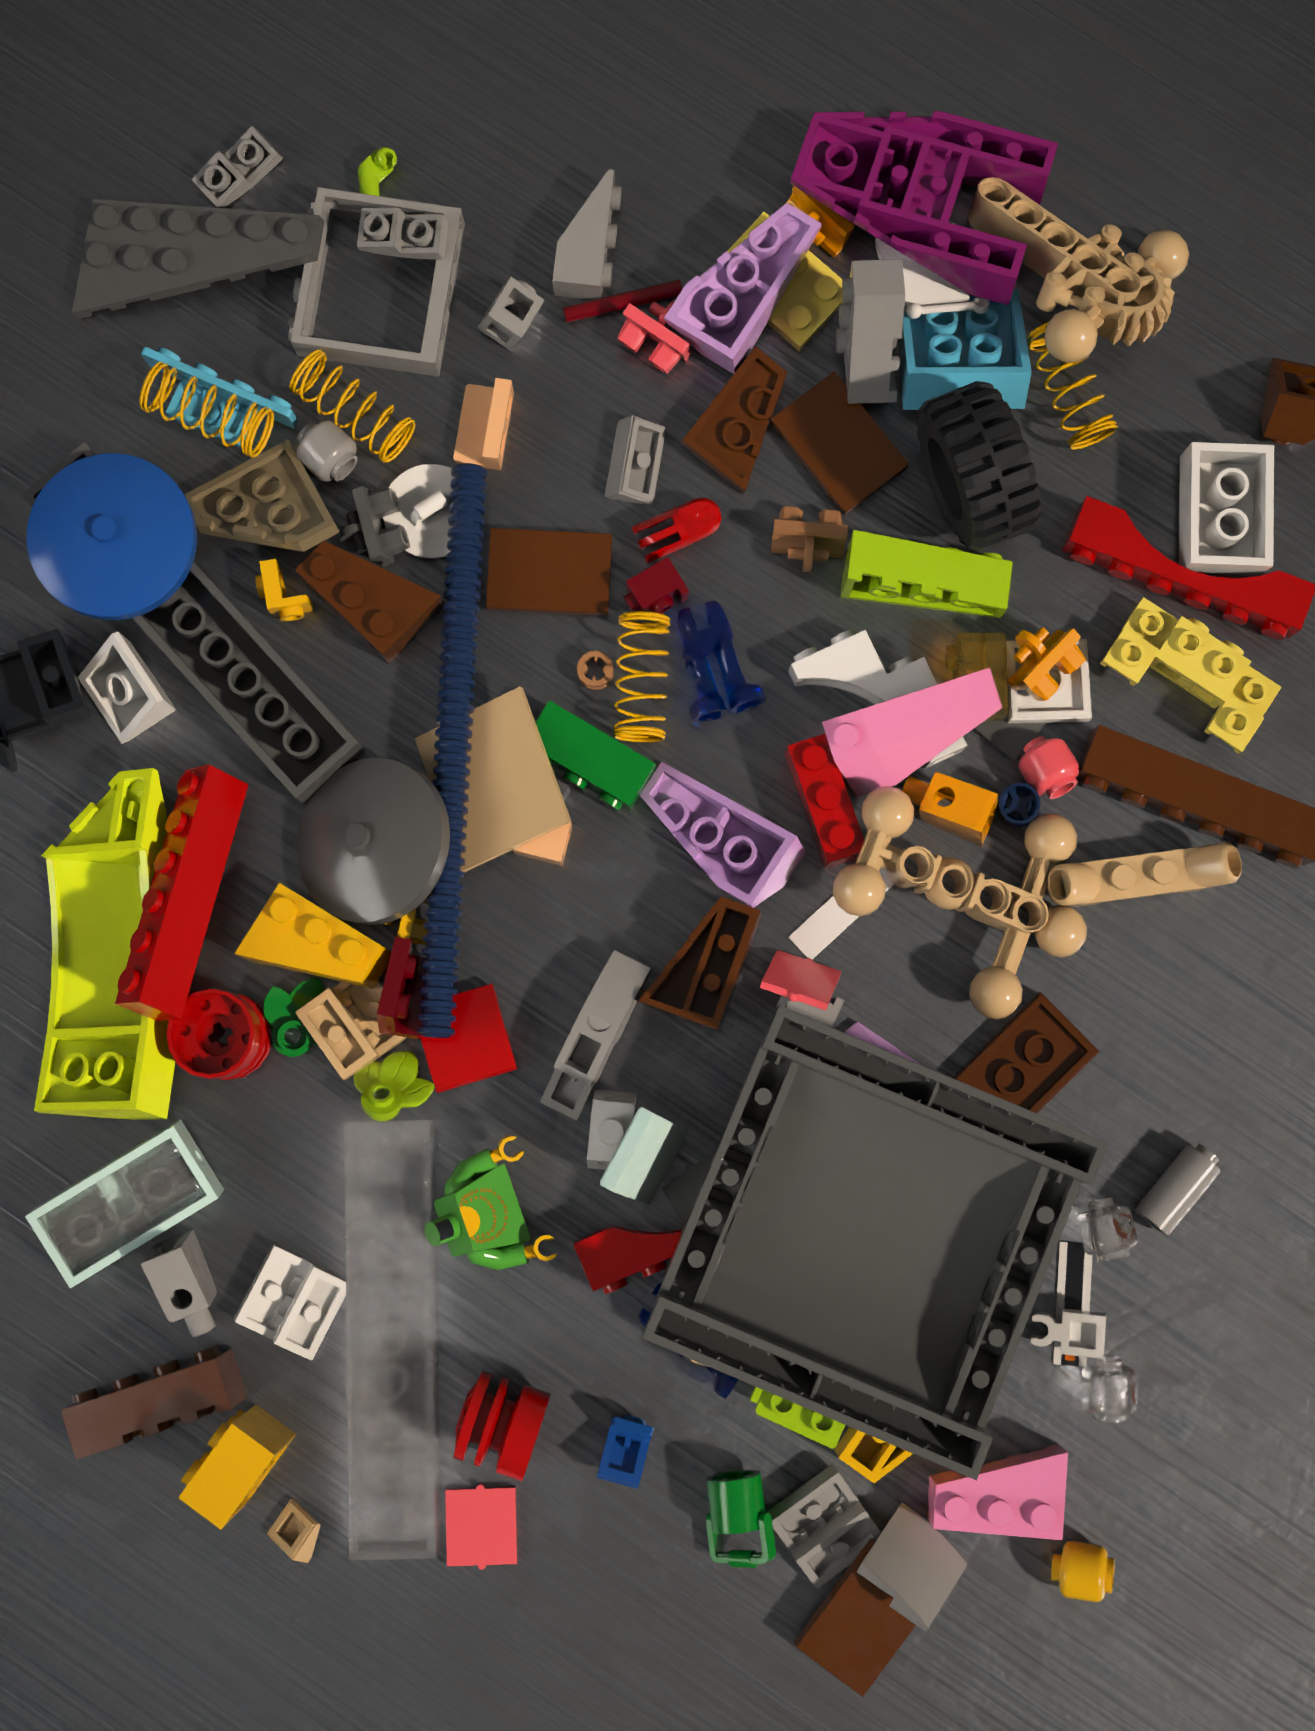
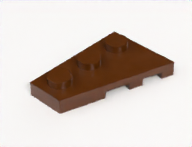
M758 347L752 350L680 443L742 494L747 489L753 466L760 452L768 423L772 417L787 374L785 369Z

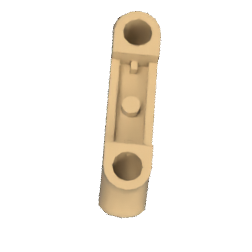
M1229 842L1089 862L1055 865L1049 871L1047 890L1054 903L1073 907L1177 892H1192L1236 883L1242 872V863L1237 848Z

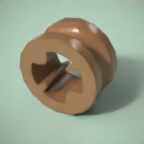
M597 650L583 654L577 664L578 679L587 689L601 690L607 687L614 675L613 663L609 656ZM595 661V665H597L598 661L605 664L602 669L604 677L600 680H596L595 676H593L592 680L586 677L588 673L587 663Z

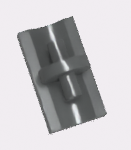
M364 486L352 489L357 511L346 513L348 526L339 530L340 540L342 542H353L356 553H363L368 550L370 560L380 561L382 566L395 563L393 555L410 548L409 538L404 526L398 524L386 528L383 517L400 512V504L396 492L390 488L371 491Z

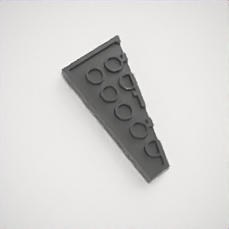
M92 199L72 314L78 319L92 316L91 312L110 308L112 311L126 308L127 303L147 298L155 301L211 287L210 283L225 279H229L232 282L245 279L246 274L265 269L273 272L318 261L324 221L320 215Z

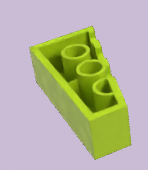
M853 530L845 554L840 598L1001 618L1008 608L1013 561L1004 560L1000 554L983 552L974 554L952 547H939Z

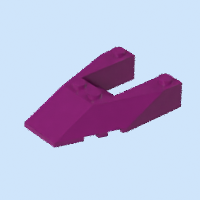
M934 111L932 116L906 117L907 112H891L889 117H864L865 112H814L792 173L790 184L966 293L1009 305L1027 244L949 223L961 184L977 188L981 180L989 177L1000 178L1008 182L1040 205L1059 143L942 111Z

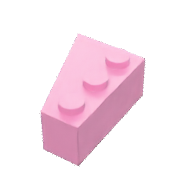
M1059 1444L1047 1446L1046 1449L1022 1455L1019 1453L1007 1456L1006 1459L983 1464L977 1481L953 1470L930 1475L926 1519L933 1529L1063 1540L1068 1452Z

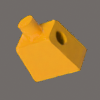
M935 772L930 783L909 775L902 789L910 797L913 804L920 806V819L923 822L982 847L998 810L997 793ZM943 799L952 801L949 806L942 807L937 805Z

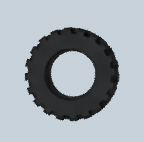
M975 381L924 402L919 408L918 416L916 417L917 436L921 445L922 458L925 461L926 471L933 485L937 501H939L946 520L949 521L952 531L955 535H958L959 541L968 549L980 551L1032 531L1041 517L1040 489L1036 482V471L1029 456L1027 443L1020 432V426L1017 420L1014 419L1008 403L1002 399V394L998 389H994L990 383Z

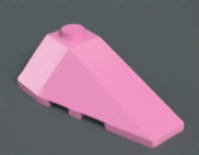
M987 668L823 721L822 724L836 765L855 795L859 797L869 794L879 787H891L899 784L914 771L932 760L1003 707L991 669Z

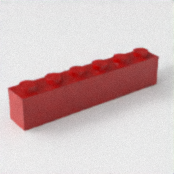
M210 764L185 769L184 774L178 781V795L173 812L169 815L165 824L167 832L161 851L157 854L154 861L155 872L152 882L142 900L143 912L140 922L130 940L131 952L128 962L118 980L119 992L115 1004L156 1021L182 1018L249 785Z

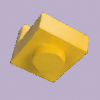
M276 559L259 561L261 574L255 575L258 596L260 600L266 599L267 610L274 618L280 617L281 621H295L304 618V613L314 611L313 603L308 595L287 597L283 569Z

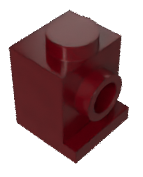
M666 557L626 581V591L628 594L623 596L630 612L644 611L663 614L675 605L674 599L678 598L681 604L689 600V590L669 557Z

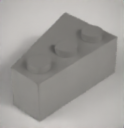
M902 259L852 261L850 278L842 279L843 304L839 305L840 329L836 330L837 354L844 353L848 404L896 402L897 388L894 371H899L900 358L895 356L897 339L902 338L905 305Z

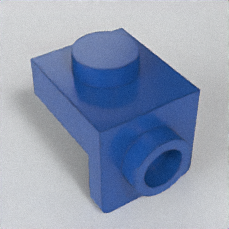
M623 1415L621 1418L613 1417L596 1478L638 1489L654 1428L645 1425L646 1422L635 1416Z

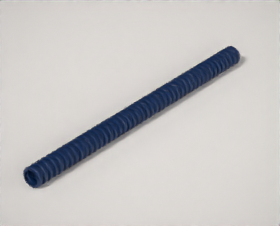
M462 463L454 466L451 469V475L454 478L450 481L453 491L450 492L449 498L453 503L449 505V512L453 515L448 518V524L452 527L447 530V535L451 540L447 542L446 546L450 550L446 554V561L450 564L445 567V573L449 577L444 580V584L448 589L444 591V599L447 602L443 604V611L447 614L442 616V622L446 627L441 629V634L445 639L441 641L440 645L444 649V652L440 654V660L444 664L439 666V672L443 677L438 679V684L442 687V690L438 691L437 694L438 698L441 699V702L437 704V711L441 713L436 717V723L440 725V728L435 730V735L439 737V740L434 744L438 753L434 755V761L437 762V766L433 768V774L437 775V779L432 780L446 806L450 825V844L443 872L430 895L425 899V902L429 903V908L424 910V915L428 916V921L424 922L423 925L424 929H427V934L423 935V941L427 945L425 948H422V954L426 956V961L421 962V967L425 969V974L420 975V980L424 982V987H421L419 991L423 995V1000L419 1001V1007L423 1008L421 1014H418V1020L422 1021V1027L417 1028V1033L421 1034V1036L433 1038H450L455 1035V1029L451 1028V1024L456 1022V1016L452 1015V1010L457 1008V1003L453 1002V996H457L458 990L454 989V983H458V976H455L454 972L459 969V964L455 962V957L460 956V951L456 949V944L461 942V938L457 936V931L461 930V924L457 923L458 918L462 917V911L458 910V905L463 904V899L459 897V892L464 890V886L460 884V879L464 878V872L460 871V869L465 865V859L461 858V854L466 852V847L462 845V841L467 838L466 833L463 832V828L467 827V820L463 818L464 815L468 814V808L464 806V803L469 801V796L465 794V790L469 789L470 783L466 781V777L470 776V769L466 768V766L471 763V757L467 755V752L472 750V745L468 743V739H471L473 734L469 730V727L473 725V718L469 717V715L474 712V706L470 702L475 699L471 689L475 688V680L472 677L476 675V668L472 664L477 662V656L473 652L478 648L474 639L478 637V630L475 627L479 625V618L475 615L480 612V607L476 602L480 600L481 596L477 592L481 588V581L477 578L482 575V569L478 565L483 562V558L479 553L483 551V544L480 541L484 538V532L481 528L485 526V520L481 516L485 514L486 510L482 504L486 502V495L483 492L487 489V483L484 480L488 476L485 468L472 463Z

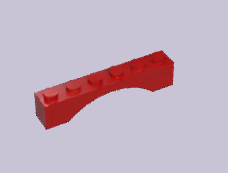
M1086 496L1079 505L1062 551L1070 553V558L1080 564L1093 565L1095 563L1108 568V572L1116 578L1123 580L1134 578L1147 583L1146 587L1155 593L1178 595L1185 598L1184 602L1193 608L1201 610L1214 609L1223 613V618L1229 622L1240 625L1250 623L1262 628L1261 632L1264 635L1283 640L1285 637L1289 639L1302 629L1315 594L1314 583L1280 570L1261 576L1245 578L1214 577L1192 571L1168 559L1151 546L1136 529L1125 510L1090 496Z
M610 1225L574 1241L573 1246L592 1291L594 1292L602 1288L604 1294H608L628 1285L626 1277L641 1271L643 1277H647L665 1269L666 1264L664 1260L672 1257L683 1228L650 1232Z

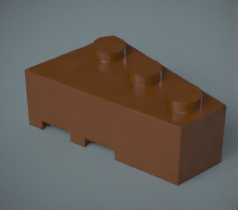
M323 541L295 569L301 580L388 664L443 610L444 602L440 595L326 541Z
M721 896L638 1001L648 1007L720 1032L762 916L761 910Z

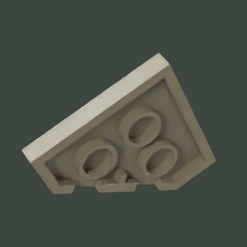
M289 439L185 494L194 513L196 527L201 534L304 552L340 533L303 464L297 458Z

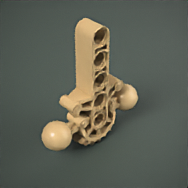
M995 177L985 178L978 184L968 214V221L975 230L1027 244L1022 263L1045 279L1036 300V305L1040 310L1051 312L1058 304L1065 307L1069 304L1078 308V310H1064L1054 315L1046 326V348L1055 359L1072 363L1088 357L1096 346L1097 335L1109 339L1113 346L1119 340H1122L1127 346H1130L1135 340L1144 343L1150 336L1155 337L1157 332L1161 330L1164 322H1167L1172 311L1171 306L1175 293L1170 287L1172 279L1178 277L1183 272L1189 258L1187 243L1179 233L1168 229L1155 231L1147 235L1140 244L1138 254L1128 253L1124 258L1125 254L1118 246L1122 232L1117 226L1105 225L1100 233L1087 239L1008 182Z

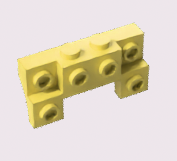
M1144 597L1138 602L1112 646L1100 662L1102 666H1109L1129 679V683L1133 686L1138 684L1148 667H1151L1214 709L1218 707L1204 732L1218 737L1233 747V751L1237 754L1243 752L1264 720L1263 715L1282 688L1250 667L1249 665L1252 661L1243 656L1244 651L1236 644L1227 640L1221 642L1209 634V628L1201 621L1194 618L1186 619L1183 616L1177 619Z

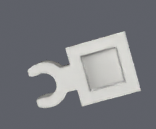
M1063 1309L1062 1321L1055 1320L1047 1312H1035L1032 1315V1321L1045 1323L1048 1327V1333L1043 1336L1032 1335L1030 1343L1042 1347L1051 1344L1053 1341H1060V1354L1103 1359L1107 1313Z

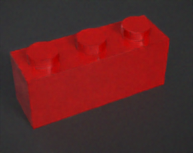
M826 733L788 745L785 756L824 869L858 858L864 838L842 774L834 761Z

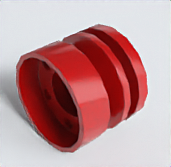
M216 989L197 991L189 995L182 1018L169 1020L166 1032L169 1051L178 1066L191 1075L208 1079L233 1080L248 1076L260 1068L269 1055L272 1044V1027L264 1016V1011L260 1004L248 996ZM224 1028L232 1029L233 1034L227 1038L228 1043L220 1042V1037L225 1034Z
M482 1370L479 1379L467 1393L456 1425L453 1458L464 1461L470 1443L479 1445L473 1465L480 1467L491 1449L498 1452L496 1473L523 1481L551 1393L525 1384L514 1402L507 1399L509 1379L502 1377L497 1393L494 1395L488 1393L493 1373Z

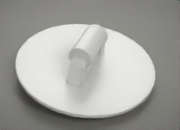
M438 464L415 466L400 474L389 486L397 494L400 512L383 517L386 528L398 524L404 526L410 542V548L404 550L407 553L420 558L436 559L446 557V554L450 552L446 546L447 542L451 540L447 535V530L452 527L448 524V518L453 515L449 512V505L453 503L449 498L450 492L453 491L450 486V481L454 478L451 475L452 468Z

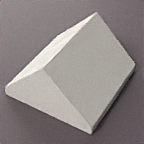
M119 632L112 633L78 676V679L121 744L132 740L176 710L134 645Z

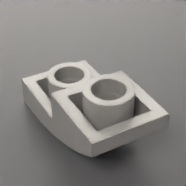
M251 126L225 154L218 150L191 180L217 208H224L256 185L283 157L256 128Z
M362 208L357 248L365 252L394 257L444 260L449 220L443 214L405 215L400 208Z

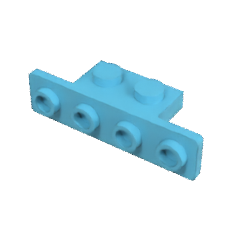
M144 347L141 352L142 357L151 368L156 363L163 361L168 364L170 369L174 367L177 369V379L181 381L165 412L168 418L173 417L180 410L186 384L191 377L196 376L197 386L194 395L183 411V420L187 426L194 425L200 419L205 396L209 388L215 384L217 395L209 413L204 419V431L207 435L213 434L220 427L226 403L234 393L237 395V403L230 420L224 427V439L228 444L234 442L241 435L245 415L250 405L254 402L258 406L257 412L264 407L271 408L274 412V421L295 429L298 423L294 412L291 410L292 406L277 396L269 395L268 399L254 394L255 390L250 385L237 379H232L231 383L217 378L218 374L214 370L200 363H195L194 367L180 362L181 358L177 354L162 347H158L157 351ZM192 382V384L190 385V388H189V390H188V393H187L185 402H186V400H187V398H188V396H189V394H190V392H191V389H192V386H193V382ZM212 391V393H211V395H210V397H209V400H208V402H207V406H208V404H209V402H210V400H211L213 391ZM232 400V402H231V404H230V407H229V409H228L227 415H228V413H229V411H230V409H231L233 400ZM180 416L174 419V421L181 423ZM199 424L194 429L201 432ZM220 433L214 438L221 440ZM240 440V442L234 445V447H237L242 450Z

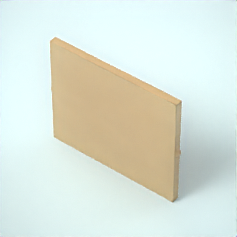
M520 686L475 708L474 712L469 715V717L473 718V725L469 727L473 734L472 738L468 739V743L472 745V750L467 752V755L471 757V763L466 766V768L470 769V776L466 777V781L470 783L469 789L465 790V794L469 796V801L464 803V806L468 808V814L464 815L463 818L467 820V827L463 828V832L467 835L466 840L462 841V845L466 847V852L461 854V858L465 859V865L460 869L463 872H467L511 850H518L520 846L572 822L524 689ZM440 726L415 738L428 779L431 782L437 779V775L433 774V768L437 766V762L434 761V755L438 753L434 744L439 740V737L435 735V730L440 728Z

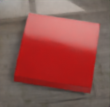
M492 983L453 996V1002L457 1003V1008L452 1010V1015L456 1016V1022L451 1024V1028L455 1029V1035L450 1038L421 1037L437 1093L517 1070L508 1032L504 1025L496 991Z

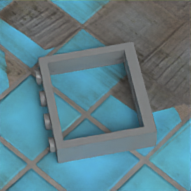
M318 187L315 202H311V208L307 209V214L320 215L324 221L318 261L304 264L302 278H296L293 299L294 302H297L295 317L290 316L287 323L289 327L287 340L291 341L297 356L306 357L315 350H322V352L326 353L327 360L439 377L465 226L462 209ZM362 208H400L405 215L443 214L449 220L444 260H436L421 353L313 337L333 217L360 221Z

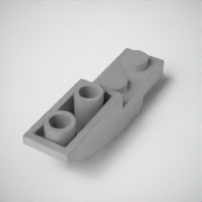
M616 949L613 951L553 1066L555 1070L540 1103L576 1121L581 1118L614 1045L619 1041L653 967Z

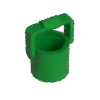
M748 1469L734 1470L708 1476L706 1482L710 1512L706 1516V1526L711 1559L715 1563L729 1564L731 1567L756 1568L758 1564H765L773 1560L776 1556L772 1517L770 1513H765L760 1471ZM760 1531L762 1552H757L756 1550L723 1551L721 1534Z

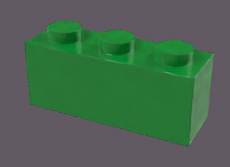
M550 700L536 721L550 764L565 772L562 777L564 780L581 790H584L586 785L601 793L598 797L599 801L616 811H619L621 807L631 811L640 793L656 770V763Z

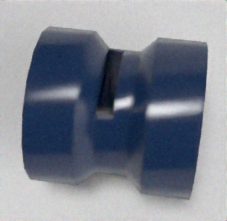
M1026 783L1009 785L1003 790L998 800L1000 818L1011 827L1021 828L1029 825L1040 810L1041 801L1039 794L1032 786Z

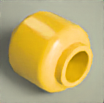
M1068 1541L1063 1546L1061 1555L1053 1554L1051 1580L1059 1581L1060 1592L1066 1598L1100 1602L1103 1600L1105 1593H1112L1115 1558H1109L1107 1550L1101 1545Z

